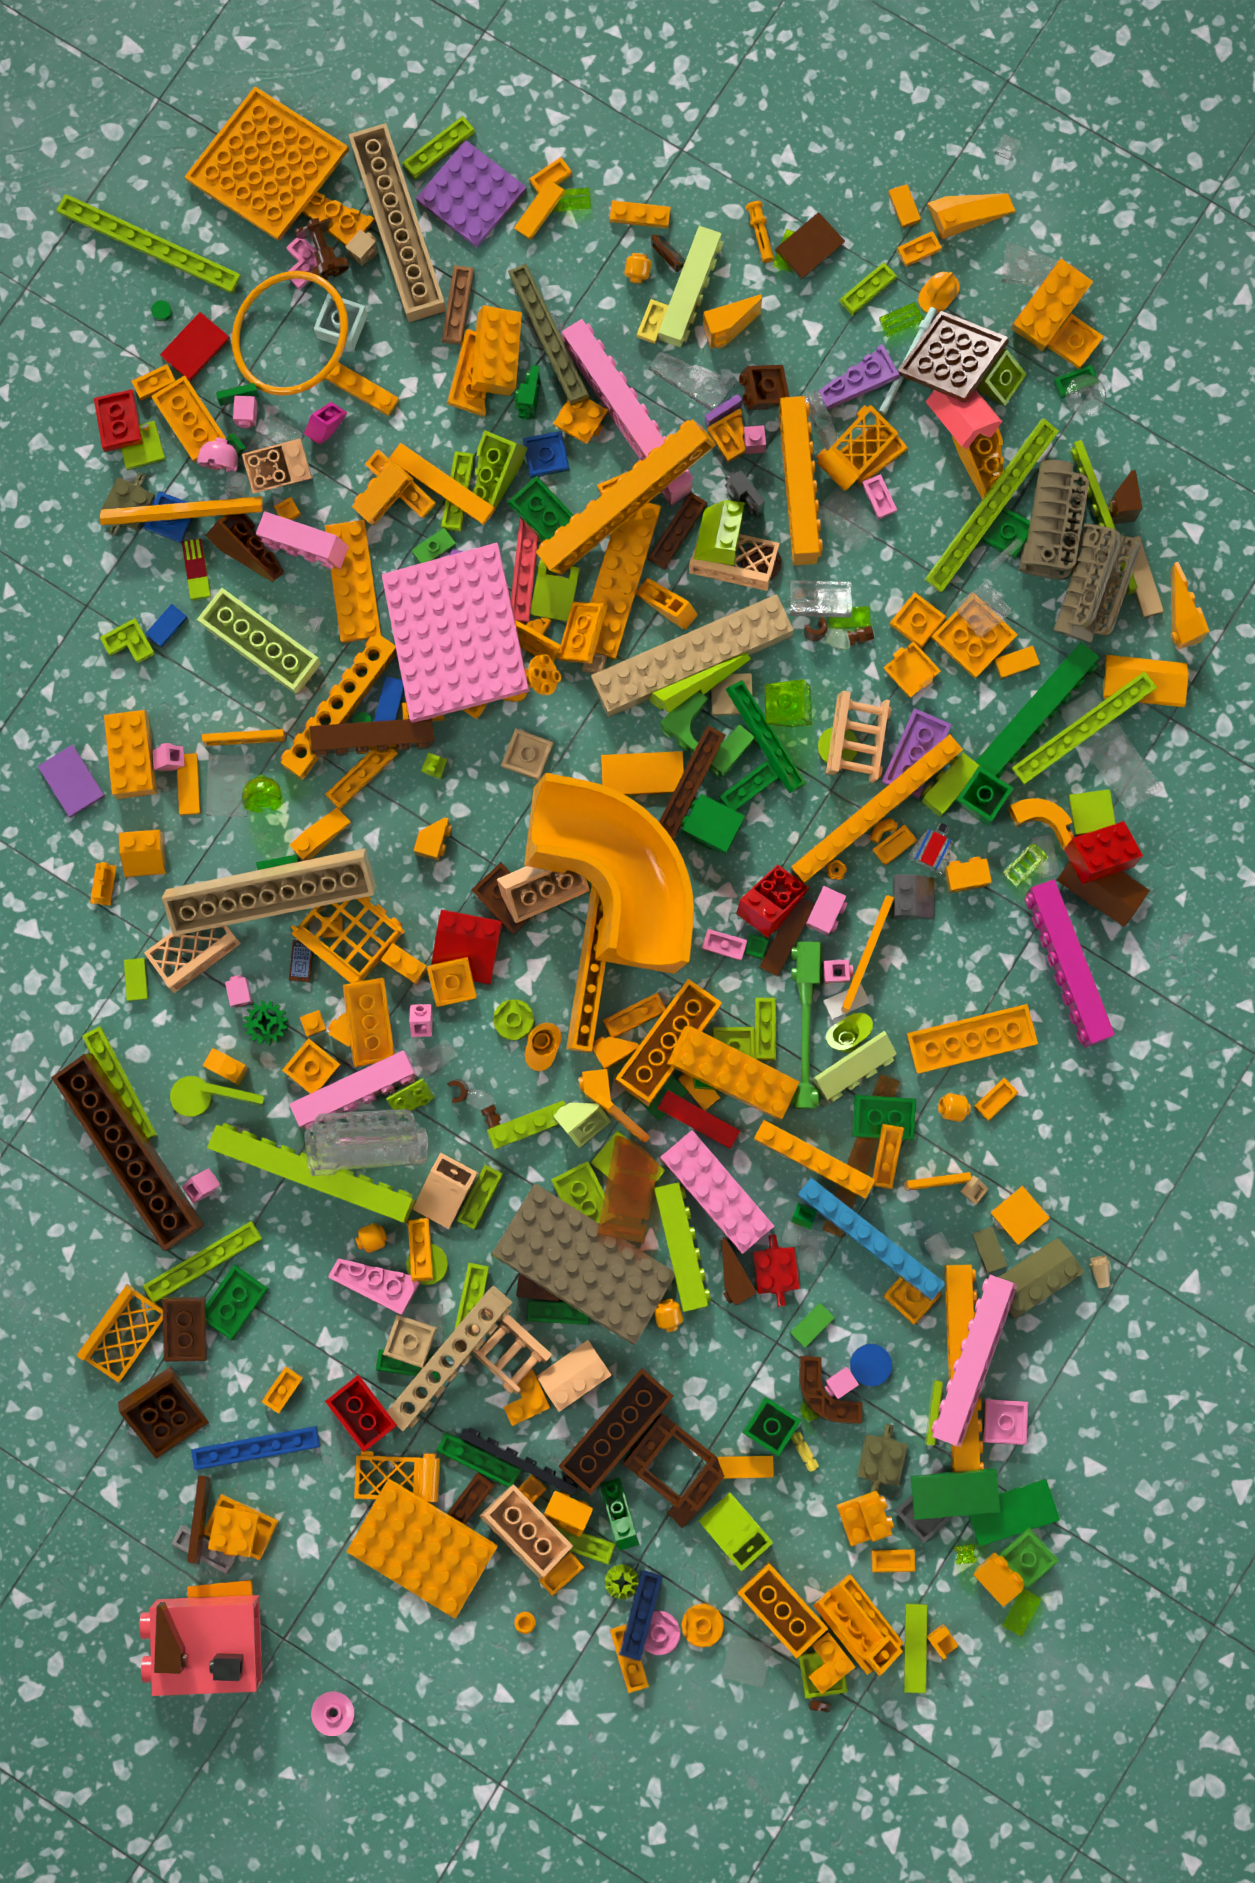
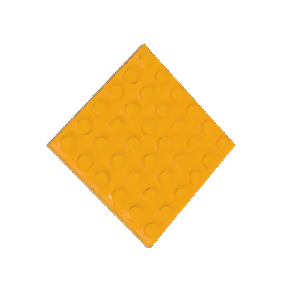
M254 87L188 171L185 179L277 241H280L348 153L349 147L262 90Z

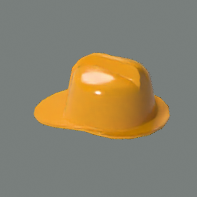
M939 272L933 275L921 289L918 296V302L922 310L928 313L930 307L937 309L936 314L944 311L959 292L960 284L958 279L952 272Z
M542 1023L535 1027L528 1035L524 1057L528 1067L534 1071L548 1069L555 1059L562 1037L559 1028L553 1023Z

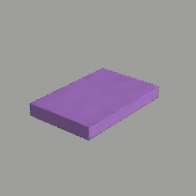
M73 745L38 766L70 818L105 797Z

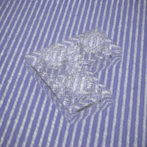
M411 1037L401 1044L424 1080L458 1057V1054L447 1038L430 1050L421 1037Z
M787 1221L781 1242L801 1248L797 1259L798 1269L815 1275L827 1234Z

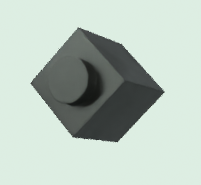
M217 1653L213 1660L210 1661L209 1667L210 1673L213 1674V1680L239 1681L243 1673V1654Z

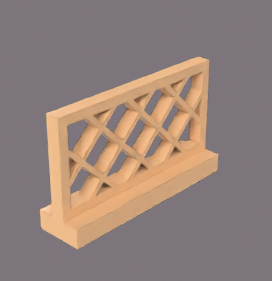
M740 534L738 548L742 555L735 558L733 566L695 560L694 550L689 563V573L768 591L780 543ZM749 542L755 548L745 552L741 545ZM773 547V553L765 557L761 549ZM758 552L762 559L752 563L748 556ZM744 558L749 563V566L745 568H740L736 564ZM765 562L768 567L767 574L758 572L756 567Z
M227 925L212 928L210 937H201V931H197L196 936L186 934L173 936L171 932L144 953L163 978L168 988L176 993L241 944ZM216 928H223L227 932L222 938H214ZM175 937L181 938L179 948L170 947V942ZM185 939L195 940L193 950L183 949ZM199 940L209 941L206 950H197ZM157 950H165L163 961L155 960L152 954ZM169 951L178 952L177 962L167 961ZM183 952L192 953L190 962L181 963ZM166 965L176 966L175 973L167 977L165 975Z

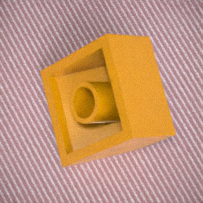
M160 830L119 833V853L125 877L166 874L164 834Z
M607 1069L582 1072L583 1077H579L581 1092H584L585 1096L593 1103H597L595 1099L599 1094L611 1101Z

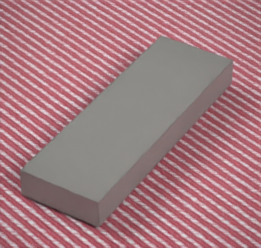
M181 1525L171 1545L188 1553L191 1529ZM203 1536L200 1560L228 1574L236 1557L225 1555L224 1552L208 1549L210 1539Z

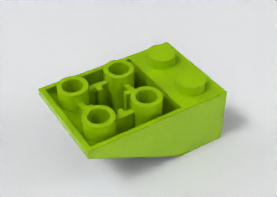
M731 1492L698 1520L741 1572L773 1544L770 1537Z

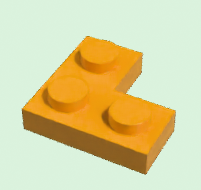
M533 1369L517 1384L521 1389L519 1392L522 1398L503 1407L512 1426L551 1408Z
M826 1632L812 1644V1647L824 1663L808 1675V1677L821 1694L855 1668V1665L829 1632Z

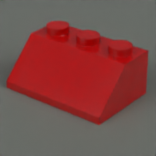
M357 1375L325 1401L363 1452L370 1449L397 1426L396 1422L360 1375Z

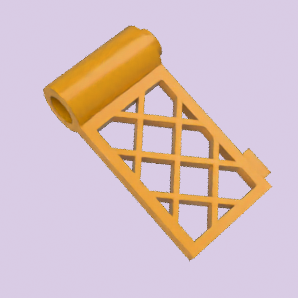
M864 405L856 413L858 418L828 450L824 448L816 456L818 459L816 463L844 491L857 480L862 472L899 434L871 405L868 407ZM869 412L875 417V425H865V416ZM854 428H862V439H852V430ZM866 428H876V439H866ZM879 428H886L892 435L888 439H880ZM876 442V452L874 454H866V443ZM840 443H849V454H842L836 447ZM852 443H862L863 454H853ZM853 457H863V466L859 470L853 465Z
M361 1451V1455H356L354 1499H377L379 1495L372 1494L375 1491L380 1494L379 1487L398 1470L405 1478L400 1486H403L408 1481L412 1485L415 1495L427 1502H438L440 1458H436V1454L424 1453L421 1458L374 1456V1451ZM361 1460H369L375 1466L367 1475L361 1469ZM385 1461H390L396 1467L388 1476L380 1468ZM395 1461H402V1462H401L399 1465H397V1463H396ZM405 1462H414V1472L407 1476L400 1467ZM376 1469L384 1477L377 1486L369 1478ZM367 1480L374 1489L369 1494H360V1485Z

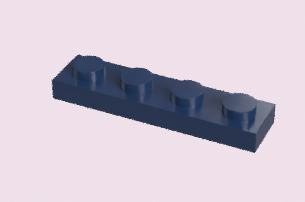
M641 1570L618 1655L635 1661H641L663 1576Z

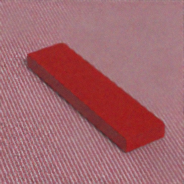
M668 1090L657 1108L731 1149L740 1133V1130Z

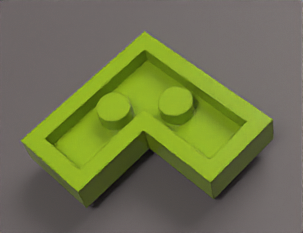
M136 618L99 637L110 656L127 647L137 664L155 655Z

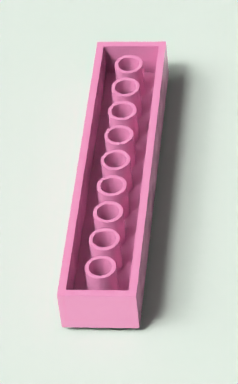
M583 319L562 331V340L579 371L602 405L608 409L609 415L638 458L643 461L648 457V453L653 448H659L664 443L666 437H662L659 433L660 428L656 421H651L648 417L649 412L645 405H640L635 390L632 387L629 389L624 374L616 370V363L610 355L607 356L604 352L605 347L601 340L595 339L593 336L594 331L590 324H585ZM688 469L661 491L671 506L692 493L693 477Z

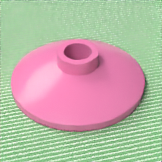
M326 1692L319 1696L313 1704L311 1710L312 1722L315 1728L324 1735H340L349 1729L354 1720L353 1704L346 1695L340 1692ZM336 1709L338 1712L337 1716H332L330 1710Z

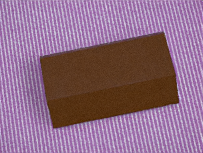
M1070 861L1056 879V881L1123 927L1128 924L1150 892V889L1123 871L1082 884Z

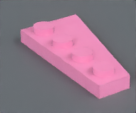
M343 1259L337 1260L328 1276L329 1279L403 1316L420 1282H412L411 1275Z

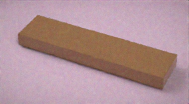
M454 265L442 343L462 345L474 268Z

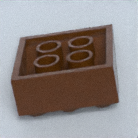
M171 1366L118 1402L119 1413L156 1459L209 1423L197 1402Z

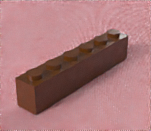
M432 718L414 723L410 719L317 725L309 726L308 729L310 755L316 754V757L328 756V753H336L338 756L347 755L348 752L354 751L357 754L369 753V750H377L378 753L388 752L389 749L396 748L397 751H407L409 747H417L418 750L429 749L434 743Z

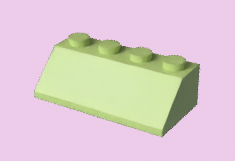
M883 1031L813 1079V1083L817 1089H820V1093L826 1102L830 1099L834 1102L843 1096L841 1093L846 1088H849V1090L854 1089L860 1084L858 1080L864 1076L868 1079L877 1073L876 1068L883 1065L885 1068L894 1062L893 1057L897 1053L888 1035Z

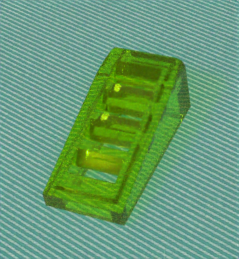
M1035 843L1030 844L1004 870L1003 874L1017 888L1046 861L1048 856ZM1032 852L1038 858V860H1036L1030 853ZM1025 857L1033 864L1032 866L1024 860ZM1019 863L1026 869L1025 873L1018 866ZM1013 869L1021 876L1019 879L1012 873Z

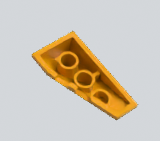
M1008 193L945 196L927 203L941 239L1015 213V208Z

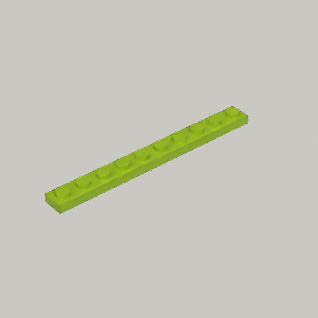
M65 194L56 209L58 214L231 294H233L241 279V275L70 195Z
M1045 418L1040 420L924 579L938 592H942L1059 432Z

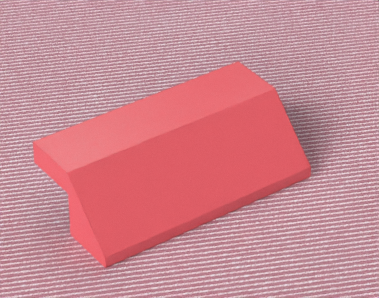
M976 389L966 403L936 390L925 401L958 443L968 449L979 433L990 438L1003 422Z

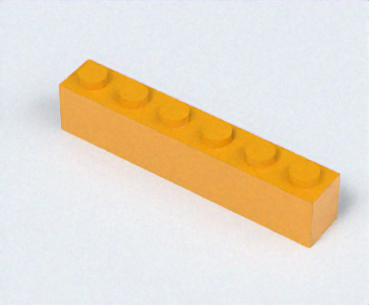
M763 1120L754 1137L755 1141L864 1200L867 1199L876 1182L875 1179Z

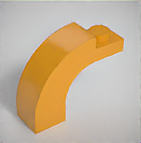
M1031 798L1016 802L1008 808L1016 827L1031 821H1041L1049 825L1055 832L1063 851L1071 839L1074 838L1071 830H1067V827L1073 823L1071 818L1061 807L1053 802Z

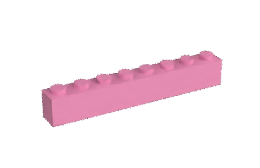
M989 1275V1278L985 1279L982 1286V1291H984L982 1298L978 1299L975 1305V1311H977L975 1318L971 1319L968 1325L969 1335L967 1339L963 1340L960 1350L962 1354L960 1360L957 1359L954 1364L953 1371H955L953 1380L950 1379L946 1387L947 1397L945 1400H942L939 1407V1412H941L939 1419L935 1420L932 1426V1437L961 1447L1018 1287L1015 1283L993 1275Z

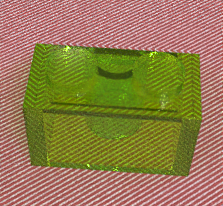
M804 679L765 684L766 724L792 728L812 725L811 686Z

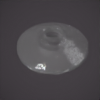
M1082 375L1071 381L1066 391L1068 406L1079 415L1088 416L1095 414L1103 407L1106 400L1104 385L1099 379L1091 375ZM1082 393L1087 394L1086 400L1081 398Z

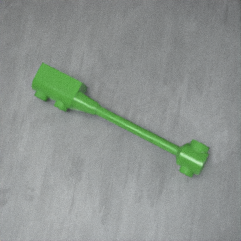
M798 942L797 947L792 948V960H797L796 968H792L791 976L792 980H796L802 1005L801 1084L797 1086L790 1104H795L796 1109H815V1106H820L821 1093L820 1089H816V1087L809 1083L810 1005H812L814 986H822L823 944L821 942Z

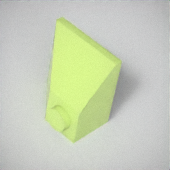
M569 1103L561 1107L557 1114L553 1116L578 1148H581L611 1122L598 1103Z

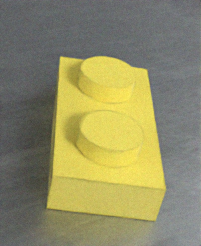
M650 300L637 332V338L653 344L656 343L658 332L669 305Z

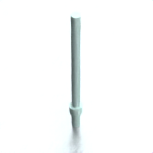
M930 307L925 319L921 321L918 327L919 331L905 359L931 325L937 309ZM899 376V379L893 381L878 411L880 414L886 415L904 377Z

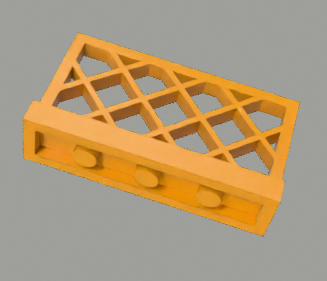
M126 1284L76 1356L81 1360L87 1361L119 1383L163 1321V1309L134 1290L132 1286ZM133 1296L141 1300L143 1309L131 1311L129 1302ZM127 1306V1310H128V1311H127V1312H123V1310H124L125 1307ZM156 1310L162 1315L157 1321L148 1323L146 1311ZM143 1312L145 1323L133 1325L131 1314ZM129 1315L130 1326L118 1328V1317ZM114 1323H115V1328H116V1329L110 1330L111 1327H112V1326L114 1325ZM149 1325H154L153 1328L149 1330ZM146 1326V1338L136 1340L134 1328ZM131 1329L133 1341L121 1343L119 1331ZM116 1332L118 1344L106 1346L105 1336L107 1333ZM103 1341V1346L98 1347L100 1343ZM142 1342L139 1348H137V1343ZM134 1344V1355L124 1357L122 1346ZM119 1347L121 1358L109 1360L107 1349ZM104 1349L106 1361L97 1362L91 1358L95 1351ZM124 1360H129V1362H128L127 1365L125 1366V1361H124ZM122 1361L123 1370L117 1376L111 1372L110 1363Z

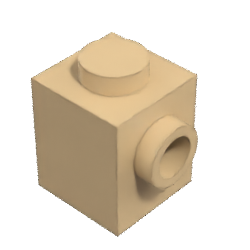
M361 229L345 246L347 255L362 267L369 259L371 260L375 257L378 250L376 238L371 233H365Z

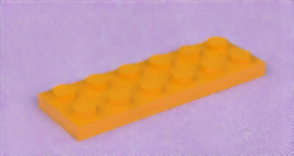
M365 520L325 525V532L338 536L349 546L341 569L336 567L331 569L341 643L367 640L371 636L374 637L376 633L381 635Z
M1028 1004L906 1034L916 1074L1038 1045Z

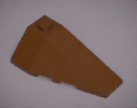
M245 513L225 515L218 520L205 536L220 551L272 583L284 574V570L273 553L267 551L261 542V538L256 535L254 530L255 524Z

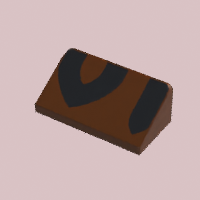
M651 236V246L678 273L684 267L686 260L663 236Z

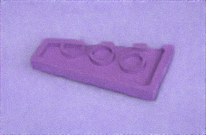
M883 344L878 346L877 350L871 355L868 354L863 357V361L847 369L844 375L836 377L818 391V395L826 410H830L900 378Z

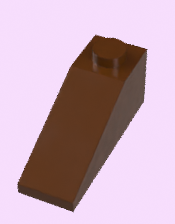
M724 1238L721 1240L724 1288L726 1290L723 1295L729 1304L733 1302L734 1306L757 1292L728 1241Z
M160 1602L156 1609L154 1673L180 1674L184 1667L188 1665V1654H185V1646L166 1603Z

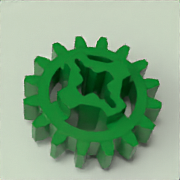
M262 1000L261 1006L254 1003L255 1009H247L250 1015L243 1017L248 1021V1023L243 1025L244 1028H249L246 1035H253L251 1038L253 1042L259 1039V1045H263L264 1041H266L267 1045L270 1046L271 1040L278 1043L277 1037H285L282 1031L288 1030L284 1023L288 1022L289 1019L283 1017L286 1011H279L281 1008L279 1004L273 1007L272 1001H269L268 1005H266L265 1001ZM269 1010L274 1011L278 1017H271ZM259 1012L260 1015L257 1017L256 1020H253L255 1015ZM265 1019H268L271 1022L268 1023L267 1027L265 1028L263 1025H261V1023H264ZM276 1026H279L277 1031L274 1034H272L274 1028ZM254 1029H261L263 1036L258 1035Z

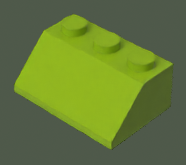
M723 500L704 509L694 555L695 560L734 565L744 519V502Z

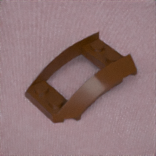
M663 1413L654 1419V1423L630 1454H627L623 1462L625 1467L630 1469L678 1509L699 1511L725 1477L718 1457ZM672 1435L707 1462L681 1496L647 1469Z

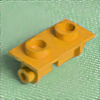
M106 862L96 863L90 899L91 904L111 906L116 865H109Z

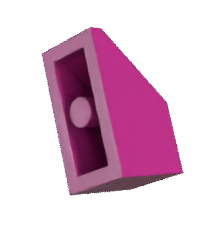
M330 402L311 414L304 434L313 442L322 444L333 435L346 417L347 412Z

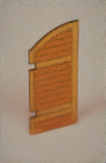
M617 1135L615 1136L597 1234L644 1243L647 1226L641 1225L642 1219L649 1220L655 1180L649 1178L650 1174L657 1175L659 1162H656L637 1143Z

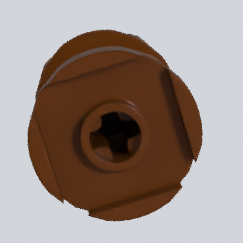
M314 218L308 221L307 226L297 228L295 234L298 239L312 237L317 250L314 256L318 265L310 273L328 280L327 276L334 275V277H337L348 271L349 262L345 257L336 258L333 248L327 246L323 233L333 227L332 218H326L322 221L319 218Z

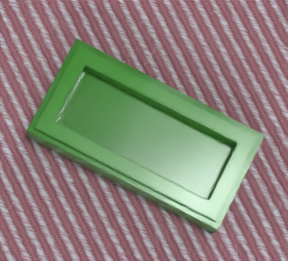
M819 1303L790 1333L806 1347L835 1317Z

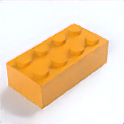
M1060 258L1010 329L1043 352L1090 288L1093 281Z
M483 305L477 313L471 390L510 396L516 389L522 312Z
M145 710L104 715L112 795L116 799L157 794L150 720Z
M769 1562L737 1590L741 1598L796 1659L828 1630L824 1622Z

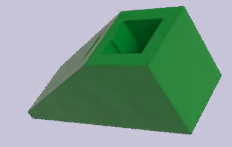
M620 1478L600 1483L619 1551L640 1545Z

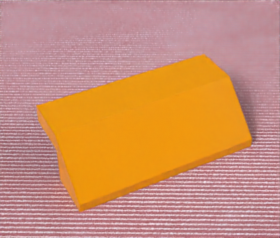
M1106 655L1105 677L1102 686L1103 699L1109 698L1145 671L1157 686V689L1140 700V703L1185 707L1189 676L1187 663Z
M851 1574L827 1591L813 1605L866 1675L873 1672L874 1669L864 1658L863 1654L875 1642L890 1634L899 1647L904 1643Z

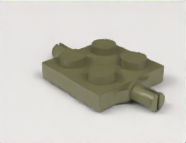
M139 472L134 483L118 477L101 510L150 506L155 495L142 487L147 476ZM142 522L113 524L109 533L116 536L121 526L137 531Z
M886 1424L883 1436L865 1434L856 1476L866 1478L872 1482L870 1493L877 1491L879 1494L881 1484L899 1486L908 1444L897 1442L891 1438L894 1425Z

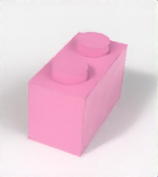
M823 886L806 926L826 936L829 935L830 931L834 933L839 923L836 920L838 913L843 914L848 904L844 902L846 896Z

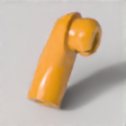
M891 818L878 822L874 827L870 840L879 843L884 832L896 831L898 827L897 822Z

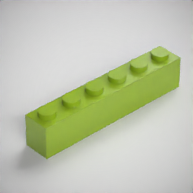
M679 1182L656 1187L654 1190L683 1312L707 1307V1302L711 1301L709 1290H704L702 1282L706 1281L704 1269H699L698 1260H701L699 1248H694L693 1240L696 1239L694 1227L690 1228L688 1219H692L689 1206L685 1207L683 1199L687 1198L684 1186L680 1187Z

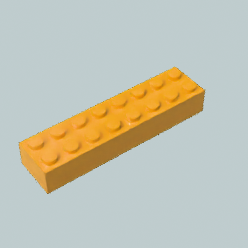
M805 396L780 398L779 405L793 566L817 564L818 557H821V551L823 550L822 539H818L821 524L820 519H816L818 518L819 503L818 500H814L816 499L817 483L814 480L815 462L811 461L813 442H809L811 422H808V415H810L809 403H805Z

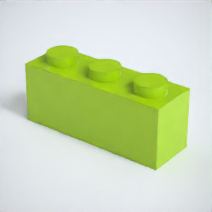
M964 752L960 757L954 758L949 763L951 767L946 772L942 770L936 777L938 782L933 787L929 785L922 794L925 796L922 803L940 818L958 798L979 766Z

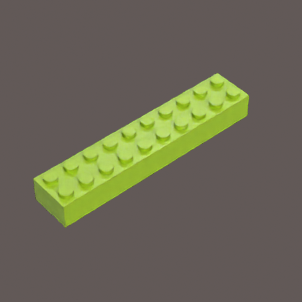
M223 1123L222 1126L216 1124L207 1146L208 1149L400 1222L408 1223L416 1200L412 1199L413 1194L401 1189L398 1190V1193L392 1191L393 1187L385 1183L373 1184L374 1180L360 1174L358 1178L354 1177V1172L340 1167L338 1171L334 1169L335 1165L324 1160H320L317 1163L315 1162L316 1158L301 1152L299 1156L295 1154L296 1150L281 1145V1148H277V1143L262 1137L261 1141L256 1140L258 1136L243 1130L240 1134L237 1132L238 1128L226 1123Z

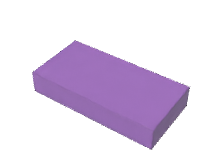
M735 395L705 415L707 427L741 408V397Z

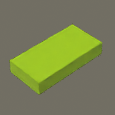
M146 959L124 960L126 1000H148Z

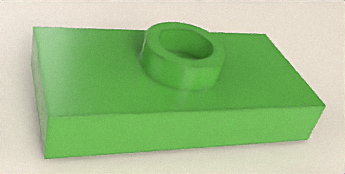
M443 528L411 551L421 564L439 558L455 547L456 543L446 529Z

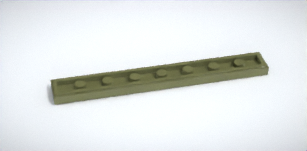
M525 263L509 270V276L570 405L572 406L588 399V392L527 264Z

